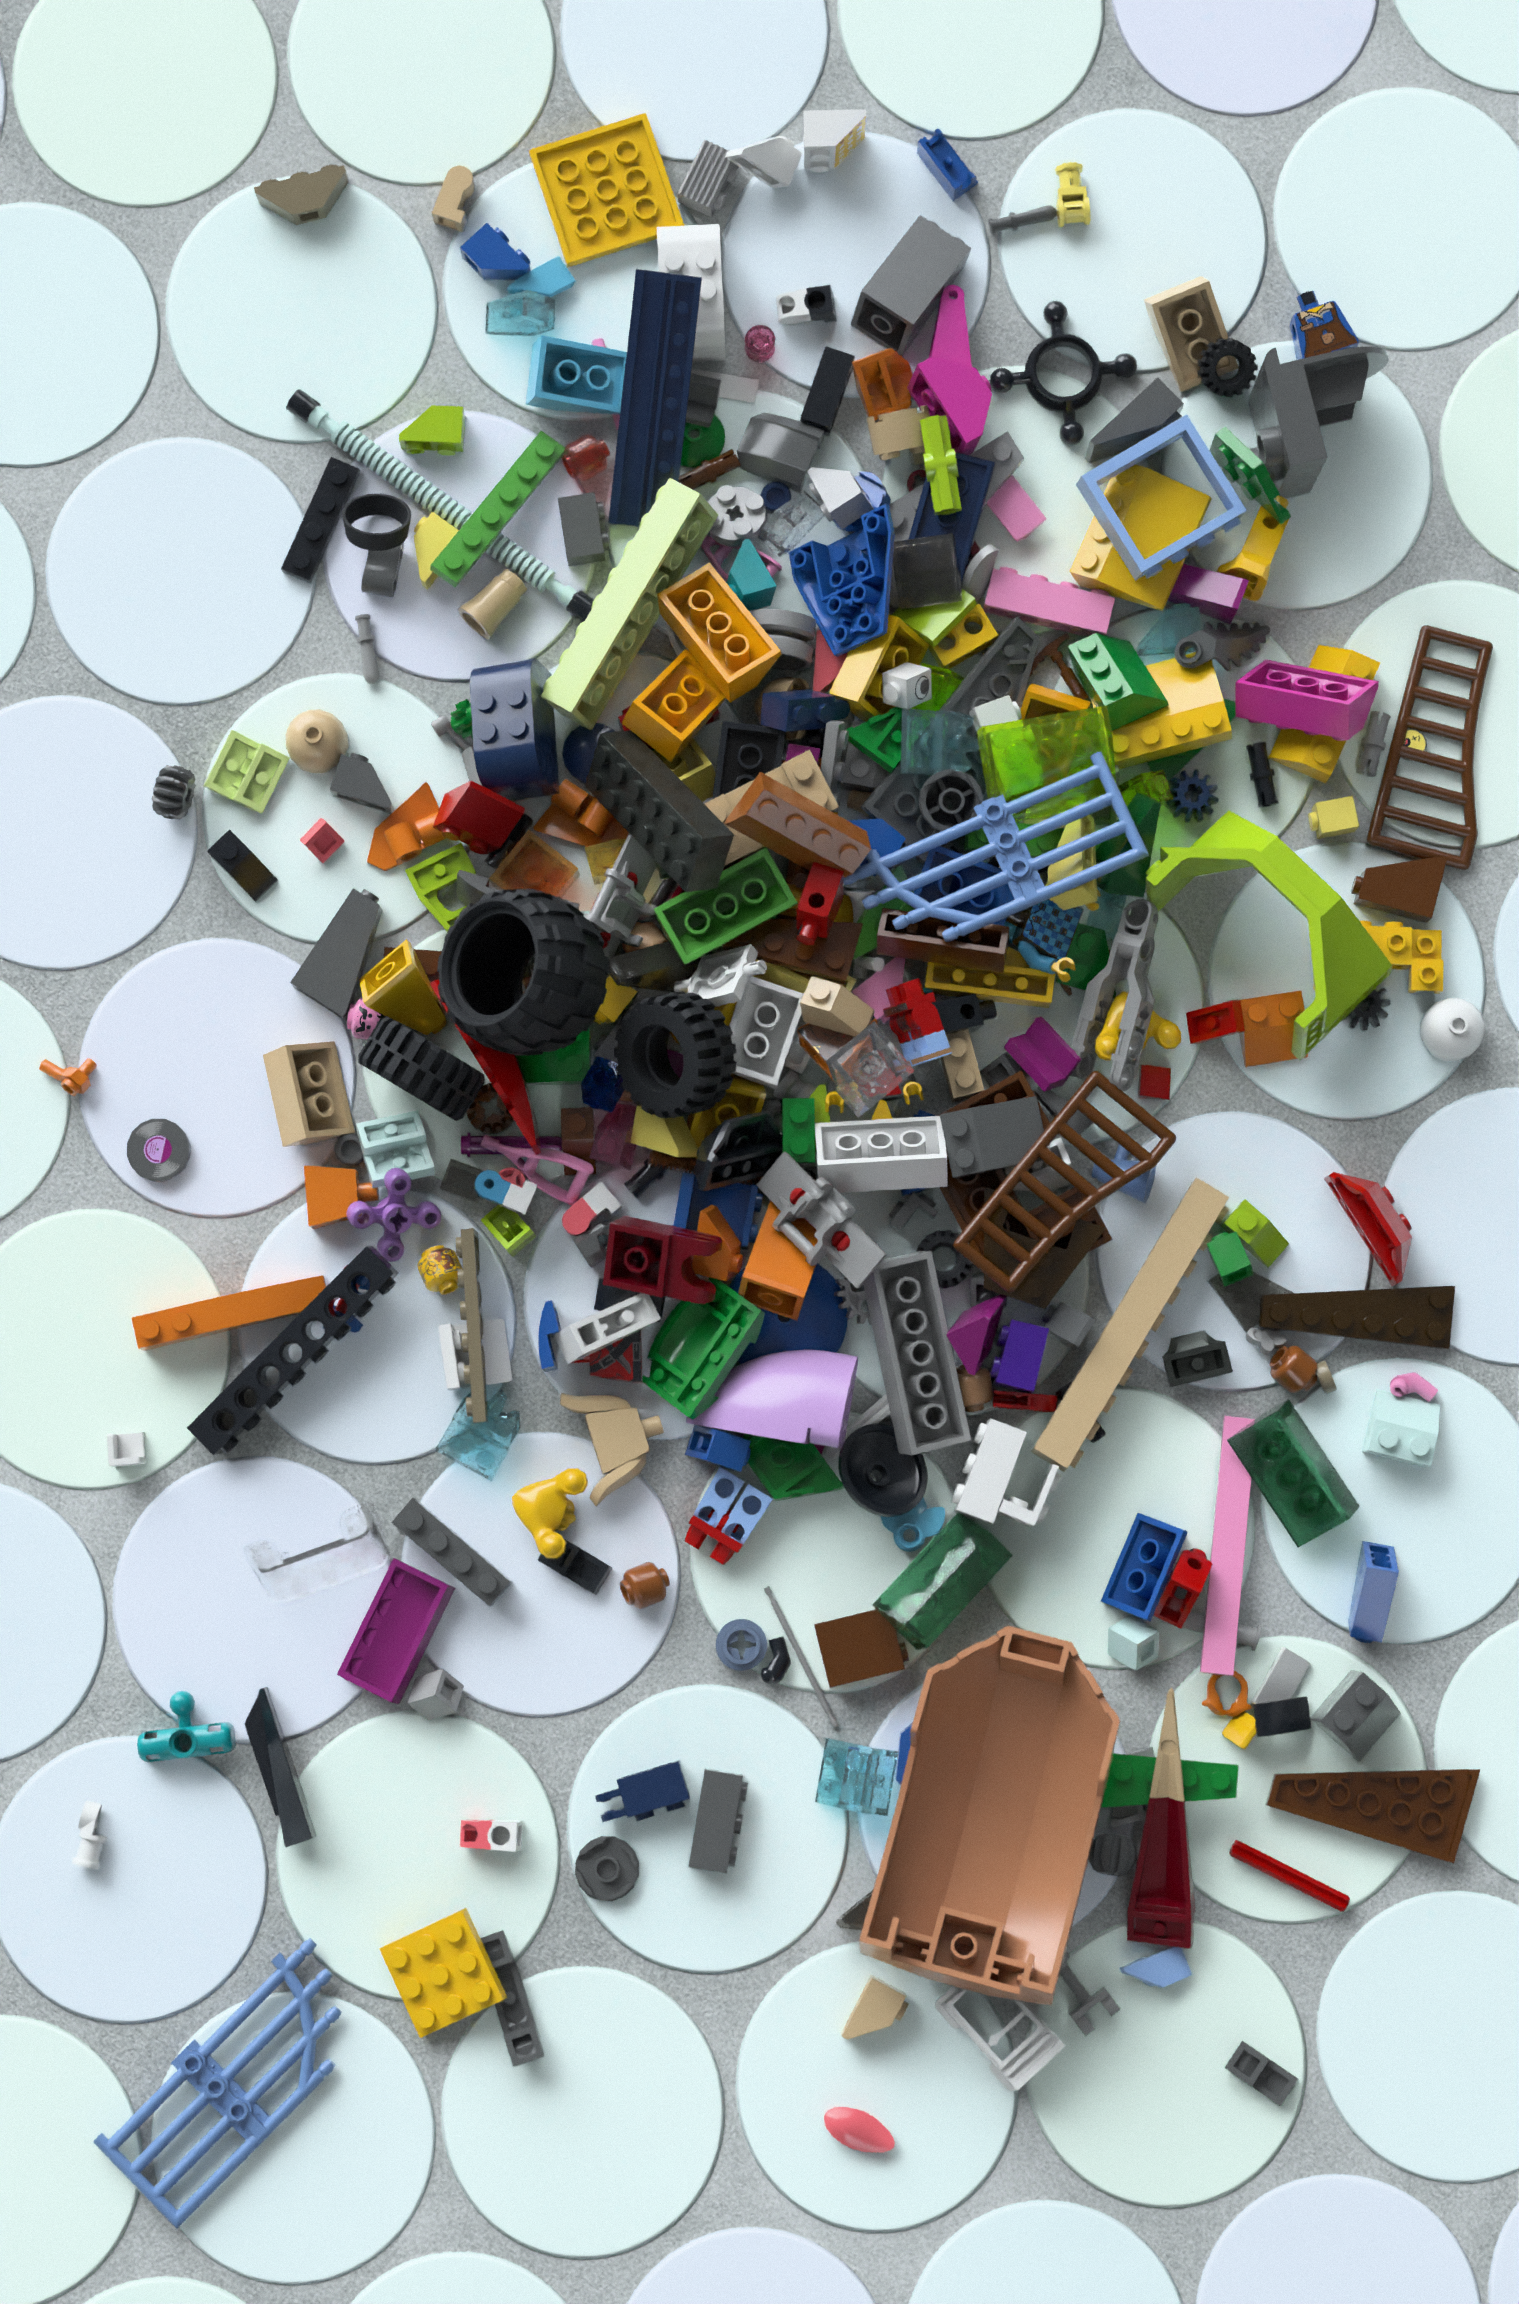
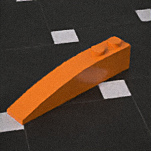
M324 1275L229 1294L132 1317L138 1349L147 1351L300 1314L326 1287Z

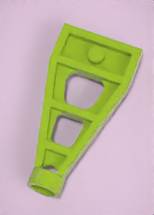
M462 843L450 847L405 870L419 900L446 932H448L450 926L454 925L455 920L459 918L460 912L466 905L455 911H449L438 900V891L456 883L459 870L476 874Z

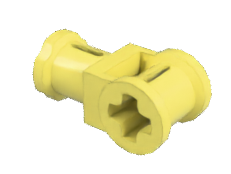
M1077 162L1063 163L1055 168V173L1059 176L1060 182L1056 201L1059 228L1069 223L1083 222L1084 225H1090L1089 198L1086 186L1081 185L1080 173L1083 172V165Z

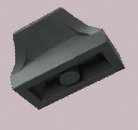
M1205 1330L1171 1338L1168 1351L1162 1356L1169 1388L1233 1372L1226 1342L1215 1340Z

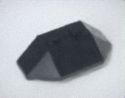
M761 1111L724 1120L702 1141L697 1151V1161L694 1168L700 1190L707 1191L762 1177L768 1172L782 1155V1135L768 1113Z

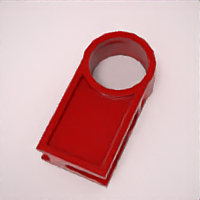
M994 1390L992 1407L1055 1412L1058 1396Z

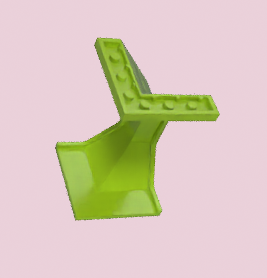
M1228 810L1190 847H1160V860H1157L1146 872L1148 875L1146 877L1147 900L1154 903L1159 912L1195 876L1253 867L1307 919L1315 999L1294 1020L1291 1053L1301 1061L1391 974L1392 964L1344 899L1278 836Z

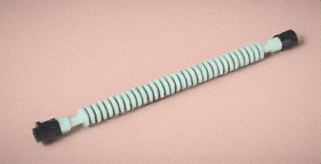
M298 389L289 399L286 410L303 422H310L315 427H322L332 434V443L337 444L346 453H350V456L356 458L360 463L363 462V465L369 467L371 471H376L378 476H382L392 486L395 485V488L401 490L403 494H408V497L414 499L417 504L421 503V506L424 509L427 508V511L430 513L433 511L458 530L461 529L472 515V512L469 509H465V506L459 504L455 499L452 500V497L446 495L444 491H439V488L433 486L430 481L426 482V479L423 476L420 477V474L417 472L413 473L412 468H407L405 463H401L391 453L381 449V446L375 444L371 439L368 440L367 436L362 435L353 426H349V423L343 421L338 424L328 417L329 413L321 408V404L303 390ZM500 533L485 551L489 555L492 554V557L495 560L498 559V562L501 564L505 563V567L511 568L512 572H518L519 577H524L526 582H531V585L537 587V590L540 592L547 588L558 596V601L566 606V610L581 620L580 624L588 617L594 601L592 597L582 590L576 591L569 585L565 587L554 579L556 572L553 569L549 570L546 564L542 565L543 563L540 560H536V557L530 555L526 550L523 551V548L517 546L515 542H510V539L504 537V534Z

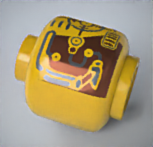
M443 1245L433 1246L425 1250L421 1254V1259L417 1266L426 1289L431 1292H440L441 1295L455 1291L458 1288V1269H463L456 1252L450 1248H445Z

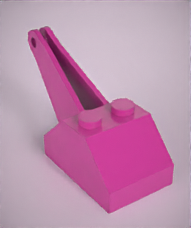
M948 285L940 297L929 358L917 364L907 389L919 408L920 406L928 405L930 416H947L952 449L957 453L970 455L974 452L983 434L992 398V389L987 378L981 376L978 370L972 367L964 292L957 285Z

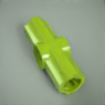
M936 415L920 420L925 449L923 458L927 482H930L931 497L935 515H948L962 511L957 477H959L955 450L951 447L947 416Z

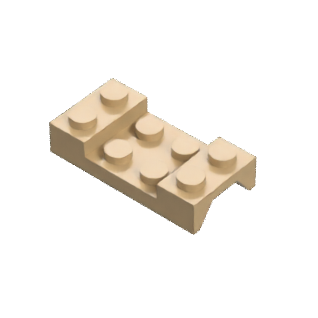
M810 750L786 761L780 767L765 774L831 812L839 810V806ZM754 780L725 795L722 794L705 803V805L725 825L726 819ZM725 825L734 834L724 865L725 868L765 847Z

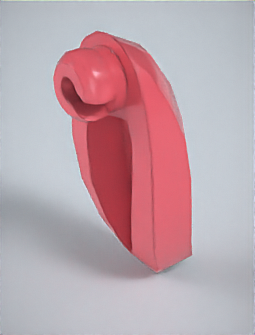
M834 2107L824 2115L825 2127L829 2133L841 2144L851 2149L862 2152L882 2153L891 2151L894 2148L895 2141L891 2133L881 2122L867 2112L849 2107Z

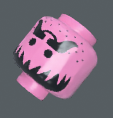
M360 998L355 1005H350L347 1029H351L352 1035L355 1038L368 1040L379 1020L386 1016L368 1008L363 1003V998Z

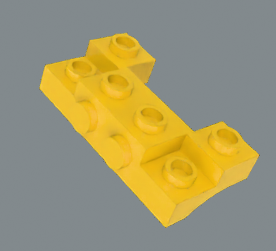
M1360 921L1390 961L1392 969L1407 970L1409 968L1408 993L1434 991L1433 994H1440L1443 992L1444 959H1441L1442 930L1412 929V927H1403V922L1394 921L1385 922L1384 926H1372L1371 921ZM1313 977V990H1315L1314 977Z

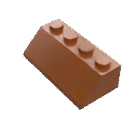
M762 772L758 774L725 821V825L809 871L813 862L844 871V878L856 871L871 850L867 831Z

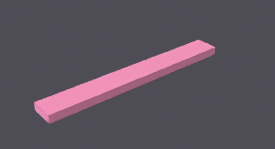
M1224 1416L1210 1557L1213 1565L1208 1578L1200 1673L1233 1676L1257 1419Z

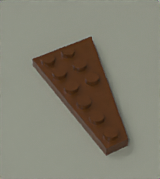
M1481 1769L1278 1773L1273 1776L1265 1805L1454 1863Z

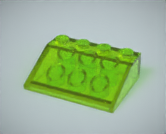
M1107 706L982 726L976 732L988 799L996 798L1003 794L1008 803L1094 766L1090 756L1097 752H1102L1116 782L1113 736ZM1098 777L1017 812L1012 816L1015 822L1054 816L1073 808L1075 805L1083 804L1104 795L1106 791Z

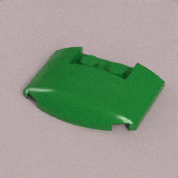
M711 1277L708 1280L715 1285V1300L705 1304L681 1300L663 1323L647 1356V1359L652 1361L649 1377L645 1375L642 1377V1382L691 1420L701 1415L718 1399L715 1393L750 1342L756 1343L765 1312L721 1280Z

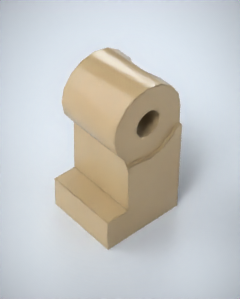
M458 165L449 169L432 211L434 223L460 232L464 231L467 223L466 214L462 211L465 201L472 196L475 188L472 172L467 167Z

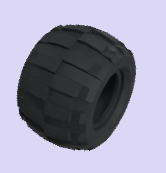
M504 889L482 895L480 901H477L475 904L470 903L460 912L459 918L453 926H450L444 938L445 942L439 956L437 972H439L438 990L441 1002L446 1003V1007H448L447 1015L461 1031L484 1047L511 1055L526 1056L542 1055L543 1052L565 1048L574 1043L582 1031L589 1029L596 1019L595 1015L600 1005H603L607 992V975L609 974V958L605 956L603 950L605 942L590 920L583 917L584 913L560 897L534 889ZM535 954L532 977L523 994V974L529 960Z

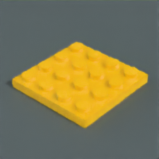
M646 113L529 150V155L567 268L656 240L657 227L684 226Z

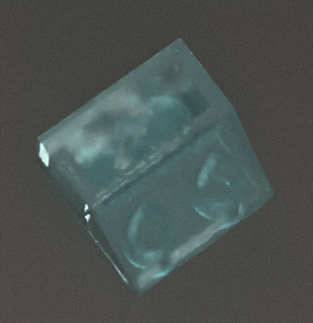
M826 1738L815 1802L859 1813L887 1816L898 1751Z

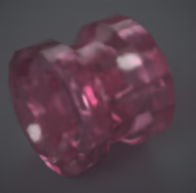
M756 325L747 331L745 335V352L752 361L763 363L773 357L776 346L774 332L765 325Z

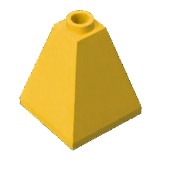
M407 939L359 979L363 1003L368 1008L425 1035L431 1032L436 1034L445 1027L447 1020L444 1009L430 986V981L411 943Z

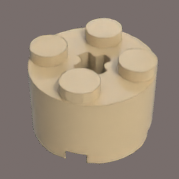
M928 405L920 406V413H917V408H908L878 415L879 421L875 422L873 416L867 417L873 454L879 455L880 460L901 457L900 450L910 449V452H913V454L925 452L920 420L930 417Z

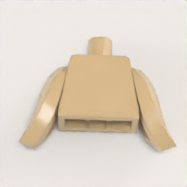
M561 1393V1406L572 1412L586 1414L584 1418L602 1475L606 1474L593 1487L589 1497L597 1507L605 1497L641 1473L646 1465V1454L650 1451L647 1438L663 1434L662 1423L659 1415L640 1420L637 1407L632 1408L627 1400L619 1396H574Z

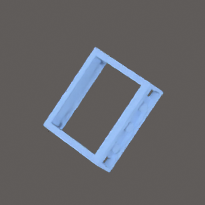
M1188 415L1181 417L1085 473L1076 483L1078 490L1135 581L1144 575L1147 579L1155 576L1163 570L1161 565L1170 560L1173 564L1179 562L1189 555L1187 550L1195 545H1198L1199 549L1208 545L1215 539L1214 534L1222 529L1225 533L1230 532L1234 527L1242 523L1240 518L1247 511ZM1182 437L1227 509V512L1144 560L1099 485Z

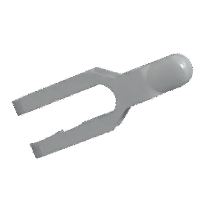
M1136 899L1126 905L1121 916L1117 934L1113 940L1107 966L1087 984L1071 1048L1081 1058V1061L1070 1075L1071 1077L1086 1080L1091 1072H1093L1097 1059V1054L1095 1053L1096 1038L1103 1028L1116 985L1120 981L1127 979L1130 989L1119 1029L1122 1030L1115 1054L1112 1053L1111 1056L1113 1063L1109 1082L1122 1091H1127L1133 1084L1155 1004L1147 976L1155 948L1154 934L1159 912L1154 903L1148 900Z

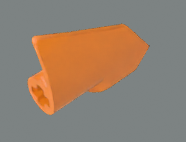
M568 779L563 780L559 785L560 794L552 796L550 806L533 827L537 832L598 851L624 844L629 835V832L595 797Z
M427 782L419 787L374 829L367 863L387 871L416 858L422 853V849L447 839L442 835L441 831L433 828L439 806Z

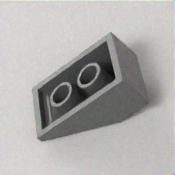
M1157 377L1090 440L1085 459L1091 463L1120 454L1180 419L1184 403Z
M1037 1096L940 1114L952 1177L955 1179L1015 1167L1044 1131Z

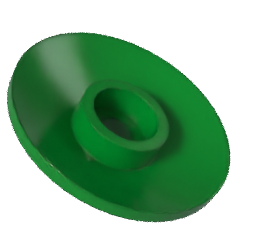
M715 414L710 427L686 422L681 466L696 468L701 465V461L705 459L709 461L720 456L725 445V430L720 419ZM691 430H697L700 435L698 438L693 439L688 436V433Z

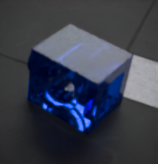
M600 1056L595 1058L581 1082L584 1104L593 1109H602L612 1113L625 1091L621 1085L623 1079L621 1075H617L615 1067L618 1066V1062Z

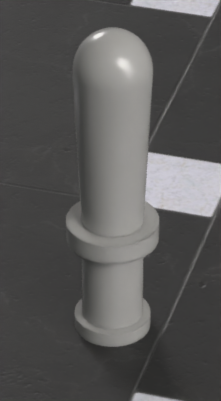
M361 614L355 616V621L358 624L359 637L356 639L357 643L361 645L363 675L367 683L375 684L379 680V671L373 645L376 639L371 633L370 614Z

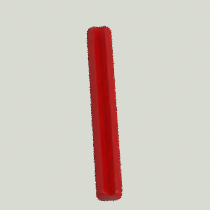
M1235 1840L1230 1848L1229 1855L1340 1912H1344L1349 1904L1350 1897L1239 1840Z

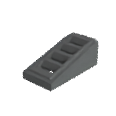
M1039 1086L1034 1090L1038 1101L1054 1118L1068 1102L1051 1090L1044 1092ZM1077 1110L1067 1124L1081 1135L1093 1122Z

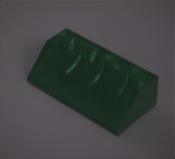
M1289 1399L1263 1413L1227 1439L1298 1548L1349 1520L1360 1507Z
M957 1513L872 1605L916 1650L928 1648L1013 1555L991 1532L962 1514Z

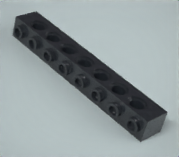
M366 1246L212 1401L187 1429L212 1455L221 1454L222 1452L225 1455L228 1454L239 1443L236 1437L244 1429L247 1432L252 1430L262 1419L259 1414L267 1406L270 1409L275 1407L284 1397L281 1392L289 1384L293 1387L298 1384L307 1374L304 1369L312 1361L317 1364L329 1352L326 1347L334 1339L340 1341L351 1330L348 1324L356 1316L360 1319L363 1318L374 1307L371 1301L379 1293L384 1296L396 1285L397 1282L394 1278L399 1272L373 1246ZM362 1275L367 1277L370 1282L369 1290L364 1294L360 1293L356 1288V1281ZM339 1298L343 1299L347 1304V1311L343 1316H338L333 1309L334 1302ZM315 1321L321 1322L325 1328L324 1335L320 1339L315 1338L311 1333V1326ZM292 1344H297L302 1349V1357L297 1362L293 1361L289 1356V1348ZM271 1366L275 1367L280 1374L276 1384L270 1383L266 1377L267 1370ZM248 1389L253 1390L257 1395V1402L253 1407L248 1406L244 1401V1394ZM225 1412H229L234 1416L235 1423L231 1429L225 1428L222 1424V1416Z

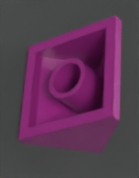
M999 1294L963 1311L946 1334L965 1369L971 1375L977 1373L992 1351L1007 1297L1005 1295Z

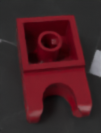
M623 1216L610 1223L603 1285L661 1298L666 1296L698 1304L712 1302L716 1296L715 1285L700 1279L695 1274L692 1261L695 1255L711 1256L720 1251L722 1239L713 1234Z

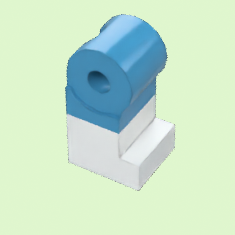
M493 1170L481 1172L474 1182L475 1191L480 1197L523 1216L526 1214L538 1186L525 1180L521 1188L502 1180L500 1174Z

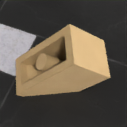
M812 976L800 1001L804 1022L864 1039L875 1013L873 1008L842 985Z
M870 1975L841 2032V2037L847 2040L892 2026L895 2019L901 2021L909 2003L904 2001L907 1997L906 1993Z

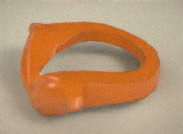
M1236 1671L1233 1673L1232 1677L1236 1678L1240 1683L1241 1691L1227 1711L1223 1710L1222 1702H1220L1215 1688L1218 1678L1225 1675L1213 1674L1209 1678L1207 1699L1202 1702V1706L1208 1707L1216 1715L1231 1717L1238 1716L1244 1711L1252 1709L1251 1705L1247 1702L1248 1684L1241 1674Z

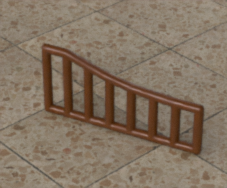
M1429 625L1421 627L1366 838L1369 845L1420 859L1443 856L1447 857L1446 866L1461 870H1467L1470 867L1478 837L1473 773L1475 735L1485 678L1493 651V644L1491 642ZM1433 639L1478 651L1475 669L1427 657L1430 640ZM1423 669L1472 681L1469 698L1466 699L1419 686ZM1415 698L1465 711L1464 729L1411 716ZM1407 729H1417L1421 732L1462 742L1461 761L1404 746ZM1400 758L1460 773L1462 793L1397 776L1396 772ZM1392 788L1463 806L1465 825L1388 805ZM1385 817L1464 838L1460 856L1381 835Z
M1099 1071L1091 1072L957 1237L953 1244L954 1248L1006 1292H1014L1039 1260L1077 1220L1103 1199L1157 1166L1176 1142V1135L1125 1092L1111 1084L1109 1079ZM1096 1087L1100 1088L1161 1139L1150 1153L1086 1101ZM1077 1110L1080 1111L1140 1162L1123 1171L1072 1129L1067 1122ZM1059 1134L1113 1179L1097 1189L1047 1147ZM1040 1158L1086 1197L1071 1208L1030 1174L1028 1170ZM1019 1182L1062 1216L1051 1229H1048L1008 1196ZM999 1206L1003 1207L1041 1239L1030 1252H1027L989 1220ZM980 1230L1020 1262L1010 1276H1007L969 1244Z

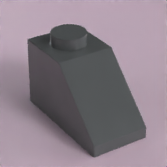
M351 753L350 757L341 754L330 787L332 795L389 814L394 812L395 808L372 764L368 763L369 759L356 753Z
M1062 1301L1057 1307L1051 1304L1041 1321L1046 1323L1044 1327L1049 1328L1048 1335L1073 1351L1080 1346L1096 1321L1091 1316Z

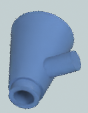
M1120 1144L1118 1145L1114 1160H1111L1123 1171L1140 1162L1127 1160L1129 1152ZM1094 1163L1092 1178H1096L1104 1184L1113 1179ZM1156 1166L1127 1183L1118 1191L1146 1203L1154 1183Z

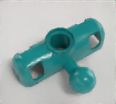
M178 1691L170 1699L169 1706L171 1711L178 1716V1728L146 1731L141 1733L137 1739L138 1755L144 1762L232 1752L236 1747L235 1729L229 1722L192 1726L190 1713L195 1707V1700L187 1691ZM221 1725L219 1731L208 1732L210 1726ZM157 1733V1738L145 1739V1735ZM183 1734L189 1735L192 1739V1747L189 1751H184L180 1747L179 1739ZM222 1747L223 1751L211 1752L210 1748ZM147 1755H159L158 1759H148L146 1757Z

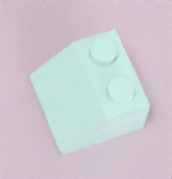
M1377 1389L1362 1452L1423 1467L1431 1466L1438 1438L1440 1404L1407 1396L1396 1397L1391 1392Z

